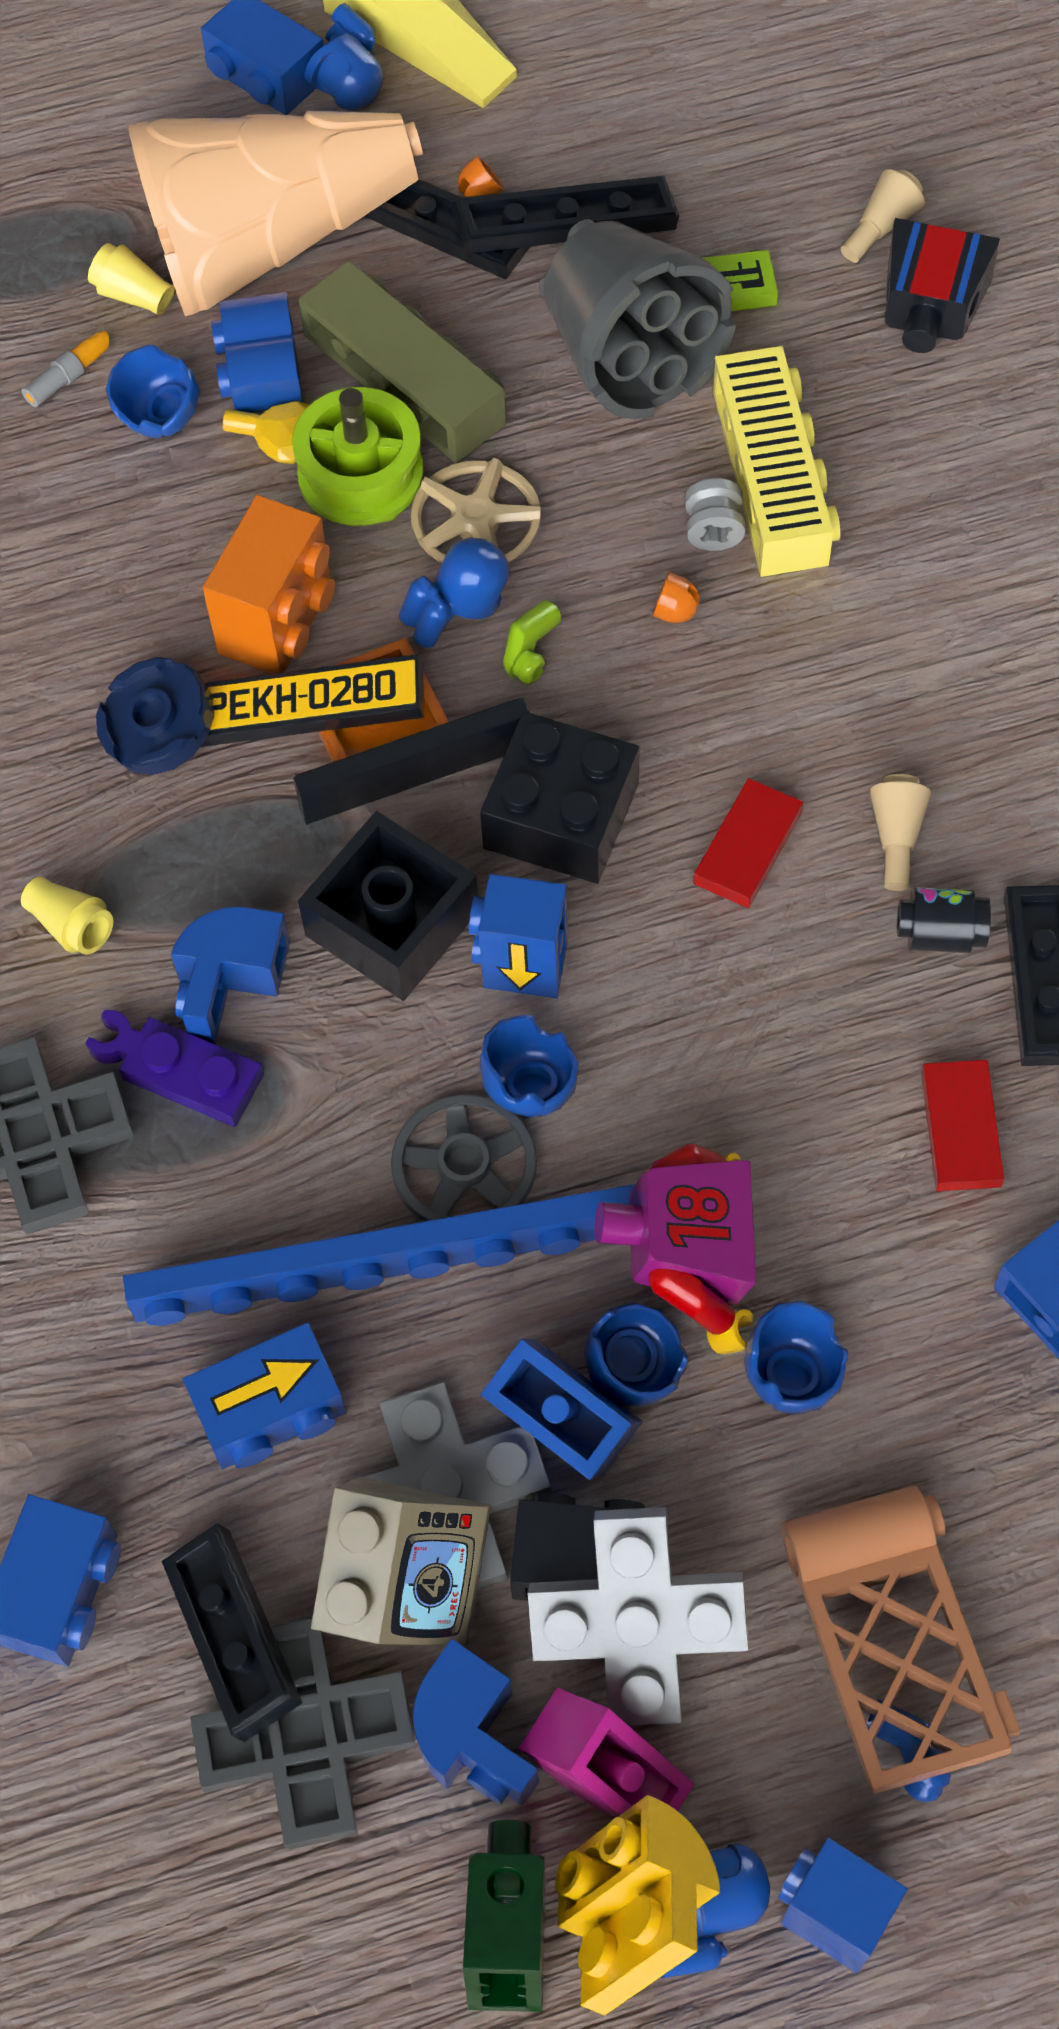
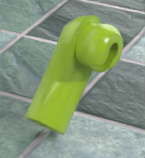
M548 600L541 601L510 625L503 666L511 679L518 677L524 684H532L543 674L542 667L545 665V660L542 655L534 653L537 641L561 622L560 611L552 602Z

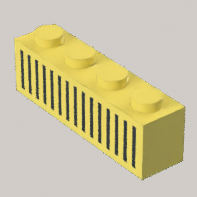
M783 346L715 356L713 394L736 484L739 485L743 493V511L760 577L829 566L832 542L840 540V522L836 507L826 506L823 494L827 493V475L822 459H813L811 448L814 447L815 442L814 428L810 413L801 414L798 402L802 400V386L798 369L796 367H788Z

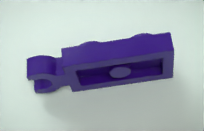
M115 1010L103 1011L101 1017L105 1027L118 1032V1035L113 1041L107 1043L88 1037L85 1044L89 1054L95 1060L104 1064H114L123 1061L119 1071L124 1081L236 1127L264 1076L261 1063L151 1017H148L142 1030L139 1032L131 1028L128 1019L122 1013Z

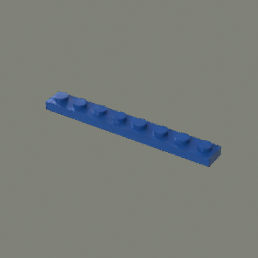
M635 1184L123 1275L125 1299L136 1323L146 1321L149 1325L165 1326L182 1321L188 1313L212 1309L215 1313L232 1314L251 1307L252 1302L278 1297L279 1300L284 1302H299L317 1295L318 1290L344 1286L349 1290H366L380 1285L384 1278L410 1274V1276L419 1279L432 1278L446 1273L449 1270V1266L476 1262L478 1266L482 1267L499 1266L513 1260L516 1254L541 1250L546 1255L565 1254L577 1249L580 1243L596 1240L594 1222L598 1204L600 1202L629 1204L630 1192Z

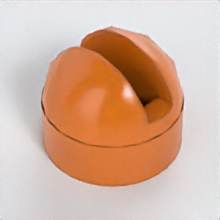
M479 155L468 162L459 173L457 185L460 193H464V197L500 194L505 191L497 175Z
M668 572L652 617L668 623L689 621L696 614L697 606L699 605L700 595L696 586L688 579Z

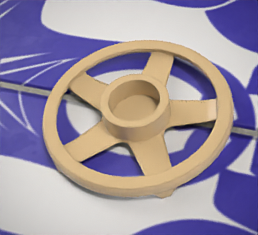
M496 458L490 461L456 463L441 469L429 478L425 477L415 495L411 508V524L418 543L431 557L441 563L445 558V554L436 548L445 541L459 535L463 539L469 537L483 538L498 546L495 533L499 528V523L529 521L528 531L522 541L510 552L504 554L509 563L530 546L537 535L541 521L540 503L532 485L521 474L504 466ZM483 473L475 489L469 495L461 494L442 484L460 475ZM500 477L514 484L523 493L529 506L498 504L495 502L494 497ZM431 496L451 511V517L425 535L421 522L422 510L426 500Z

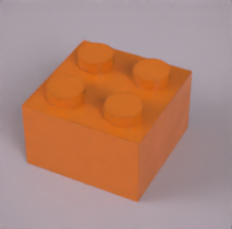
M256 494L202 587L219 655L270 674L285 672L292 658L298 659L301 657L309 640V627L318 612L324 613L328 609L335 592V580L331 579L328 562L330 547L325 543L321 517Z

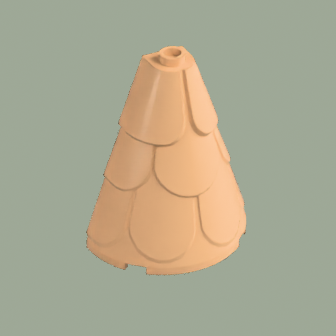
M307 110L303 116L256 114L240 118H165L154 121H139V123L128 126L154 225L158 230L165 252L164 257L185 317L212 308L274 267H281L336 229L343 231L418 181L414 157L423 155L414 121L404 124L400 113Z

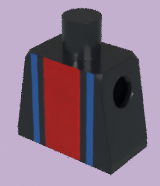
M895 218L888 260L885 323L891 328L904 330L902 342L906 348L917 353H927L934 349L937 337L958 340L964 337L991 284L1000 238Z

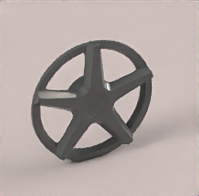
M455 1095L436 1100L424 1106L405 1123L393 1146L391 1170L394 1185L401 1200L413 1214L425 1222L447 1218L448 1216L446 1215L457 1199L468 1188L474 1189L498 1208L523 1204L535 1180L537 1155L531 1133L515 1113L503 1109L492 1099L486 1097ZM465 1105L479 1106L494 1111L505 1118L514 1128L504 1134L483 1141L478 1136L472 1134ZM446 1108L447 1139L444 1140L440 1148L406 1145L411 1133L425 1118ZM523 1145L525 1151L524 1174L518 1188L512 1194L492 1173L491 1166L495 1161ZM402 1164L439 1173L441 1180L428 1208L409 1189L404 1177Z

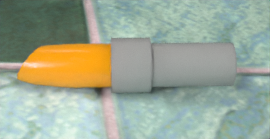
M100 331L71 351H65L52 361L51 367L22 389V394L27 402L33 407H37L61 387L70 385L84 374V369L108 349V332Z

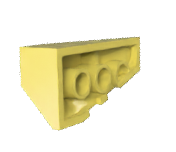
M323 0L324 11L331 16L340 4L347 3L373 27L376 38L375 43L482 108L486 107L517 78L515 66L459 0Z

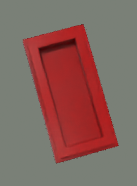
M748 778L694 873L693 884L749 909L802 814L803 801Z
M988 1060L923 1063L921 1077L936 1192L1001 1188L1004 1181Z

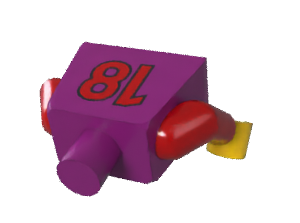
M688 1143L651 1163L649 1169L644 1171L632 1188L629 1204L600 1202L598 1204L594 1222L595 1239L597 1243L630 1245L631 1276L633 1280L638 1284L651 1286L655 1294L704 1327L707 1331V1339L711 1348L717 1354L725 1355L745 1350L747 1342L741 1338L738 1328L753 1324V1314L750 1310L741 1309L734 1311L732 1306H730L737 1305L756 1283L751 1162L741 1160L737 1153H730L723 1157L700 1145Z

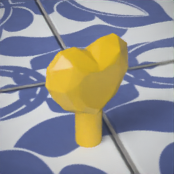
M301 401L272 406L261 415L228 408L223 417V430L253 436L259 448L267 456L278 463L294 464L296 461L292 446L293 431L299 417L310 404Z

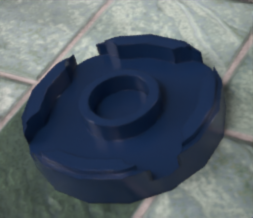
M155 657L137 662L117 675L108 687L111 693L107 697L105 705L100 702L96 714L97 736L106 753L131 772L154 775L174 770L194 756L207 739L214 718L213 696L204 680L194 669L186 664L175 663L171 658Z

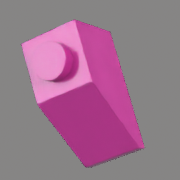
M558 1687L518 1748L560 1785L612 1819L619 1817L646 1795L652 1796L679 1811L694 1786V1783L609 1708Z

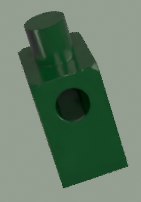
M505 1819L489 1823L487 1853H475L469 1857L463 1974L468 2010L542 2012L546 1897L544 1857L531 1854L532 1826L523 1821Z

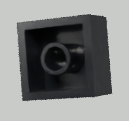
M523 711L480 811L483 849L599 884L639 784L640 746Z
M375 811L298 900L305 936L402 1001H405L469 924L473 899L475 896L478 897L477 876L389 818Z

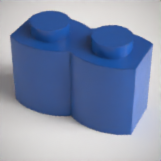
M287 292L220 301L221 319L211 321L216 354L226 355V363L216 364L221 397H232L235 410L244 412L268 410L272 406L294 401L303 402Z

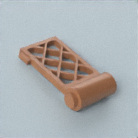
M913 1484L782 1522L781 1532L787 1558L795 1581L803 1592L872 1795L1011 1754L1013 1747L1009 1738L1020 1735L1021 1730L1006 1690L992 1693L938 1550L936 1537L945 1535V1525L940 1507L934 1495L923 1496L918 1486ZM928 1571L937 1596L927 1616L889 1598L900 1578ZM885 1583L881 1593L869 1588ZM850 1593L874 1607L859 1636L830 1621L823 1600ZM940 1609H942L948 1627L935 1621ZM882 1611L920 1629L905 1659L867 1641ZM928 1634L956 1647L961 1664L951 1684L913 1665ZM838 1642L852 1648L846 1661H844ZM860 1654L898 1672L882 1704L856 1691L853 1687L849 1675ZM965 1675L973 1695L959 1688ZM906 1677L944 1696L929 1728L891 1709ZM952 1701L981 1715L989 1736L988 1740L962 1746L937 1733ZM861 1709L876 1716L869 1730ZM884 1721L922 1740L912 1762L882 1771L873 1742ZM931 1745L944 1752L925 1758Z

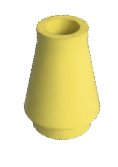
M111 243L103 245L95 255L88 272V281L97 287L99 295L150 310L157 315L165 312L172 301L175 291L174 285L163 280L124 244L118 247Z
M42 876L32 879L22 892V907L32 913L67 952H80L85 955L92 954L105 944L112 932L113 916L107 910L105 902L98 897L52 883Z

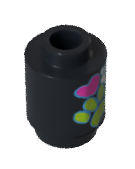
M913 887L910 900L899 899L897 937H908L909 950L970 953L972 947L986 948L988 945L991 923L989 897H975L974 890Z

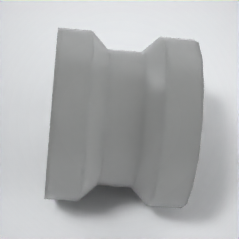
M712 478L699 481L689 487L685 493V509L689 516H691L687 522V539L691 545L707 551H722L732 548L742 541L745 537V520L739 513L743 508V493L738 484L731 480Z

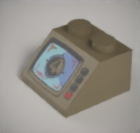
M356 1477L335 1487L311 1629L375 1644L446 1646L452 1638L462 1646L467 1645L492 1505L364 1477Z

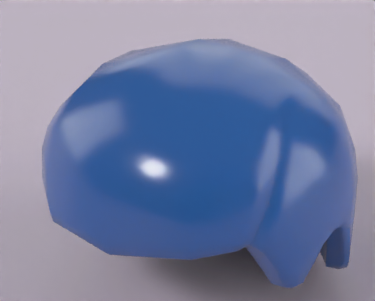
M146 345L126 353L111 369L106 393L113 412L131 430L147 437L160 439L163 436L170 437L181 431L195 415L200 389L193 370L188 369V366L181 358L167 354L155 345Z
M520 1015L499 1020L484 1036L480 1060L481 1078L485 1092L503 1109L530 1118L534 1116L542 1117L561 1109L574 1094L579 1062L571 1047L567 1045L564 1033L560 1031L555 1034L548 1033L539 1028L532 1015Z
M803 1301L776 1304L758 1319L745 1346L744 1366L749 1382L764 1403L772 1405L778 1411L795 1415L820 1410L840 1391L846 1371L845 1363L848 1359V1350L839 1343L834 1333V1319L827 1311Z
M635 1302L606 1311L590 1330L584 1351L589 1377L594 1385L609 1398L629 1407L653 1404L671 1394L678 1388L677 1384L688 1363V1355L681 1345V1338L677 1327L661 1310Z

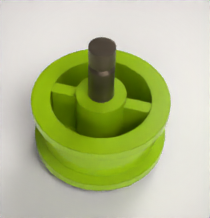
M351 387L336 390L310 404L303 411L295 425L292 446L295 461L298 465L297 476L300 491L307 504L322 517L350 526L373 525L395 519L413 502L424 476L423 460L420 452V429L413 412L399 398L385 391L368 387Z

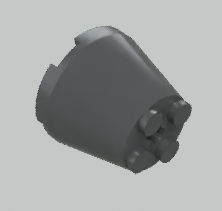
M585 219L575 224L569 231L567 241L557 251L547 273L541 278L539 283V293L546 301L585 387L606 410L619 417L630 419L653 417L656 407L674 399L685 391L690 397L694 395L714 374L715 356L726 355L735 333L736 324L730 319V292L733 288L716 268L697 255L619 222L602 221L595 223L592 220Z

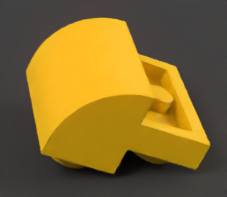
M646 1795L559 1861V1868L555 1879V1887L559 1893L558 1927L582 1937L578 1953V1966L581 1970L580 2006L605 2016L696 1953L697 1909L720 1893V1883L715 1863L699 1833L677 1810L652 1796Z

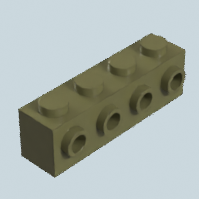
M348 261L299 298L304 336L363 386L385 391L403 401L415 415L420 434L453 462H460L506 425L505 389L497 376L489 370L485 369L482 371L465 357L455 341L448 337L443 339L426 325L425 320L412 306L405 307L392 297L376 276L372 274L366 275Z

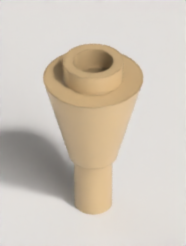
M886 169L881 173L860 219V225L841 247V252L846 259L857 263L876 239L882 238L893 230L895 218L908 220L925 207V198L922 194L923 187L913 174L906 170L896 171L892 169Z
M892 774L885 776L882 779V783L871 787L870 796L882 848L886 851L884 888L892 891H903L909 888L910 852L914 850L930 800L931 790L919 784V779L915 776Z

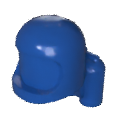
M342 3L332 14L331 20L335 24L326 33L325 39L328 43L310 58L305 69L304 78L312 87L332 96L340 108L356 111L367 107L376 99L384 78L382 67L374 57L375 52L373 48L376 38L373 27L347 3Z
M469 537L456 542L448 550L433 582L426 576L415 579L409 587L399 612V618L405 625L416 627L413 634L415 642L426 648L435 646L443 629L454 615L467 619H484L493 615L500 606L502 600L500 593L505 587L509 576L506 556L494 543L483 538Z
M728 1844L726 1848L709 1851L718 1873L720 1893L697 1909V1952L661 1976L662 1979L710 1971L717 1968L722 1958L727 1956L728 1951L722 1942H718L715 1939V1936L755 1925L764 1915L770 1902V1883L762 1859L752 1849L742 1844Z

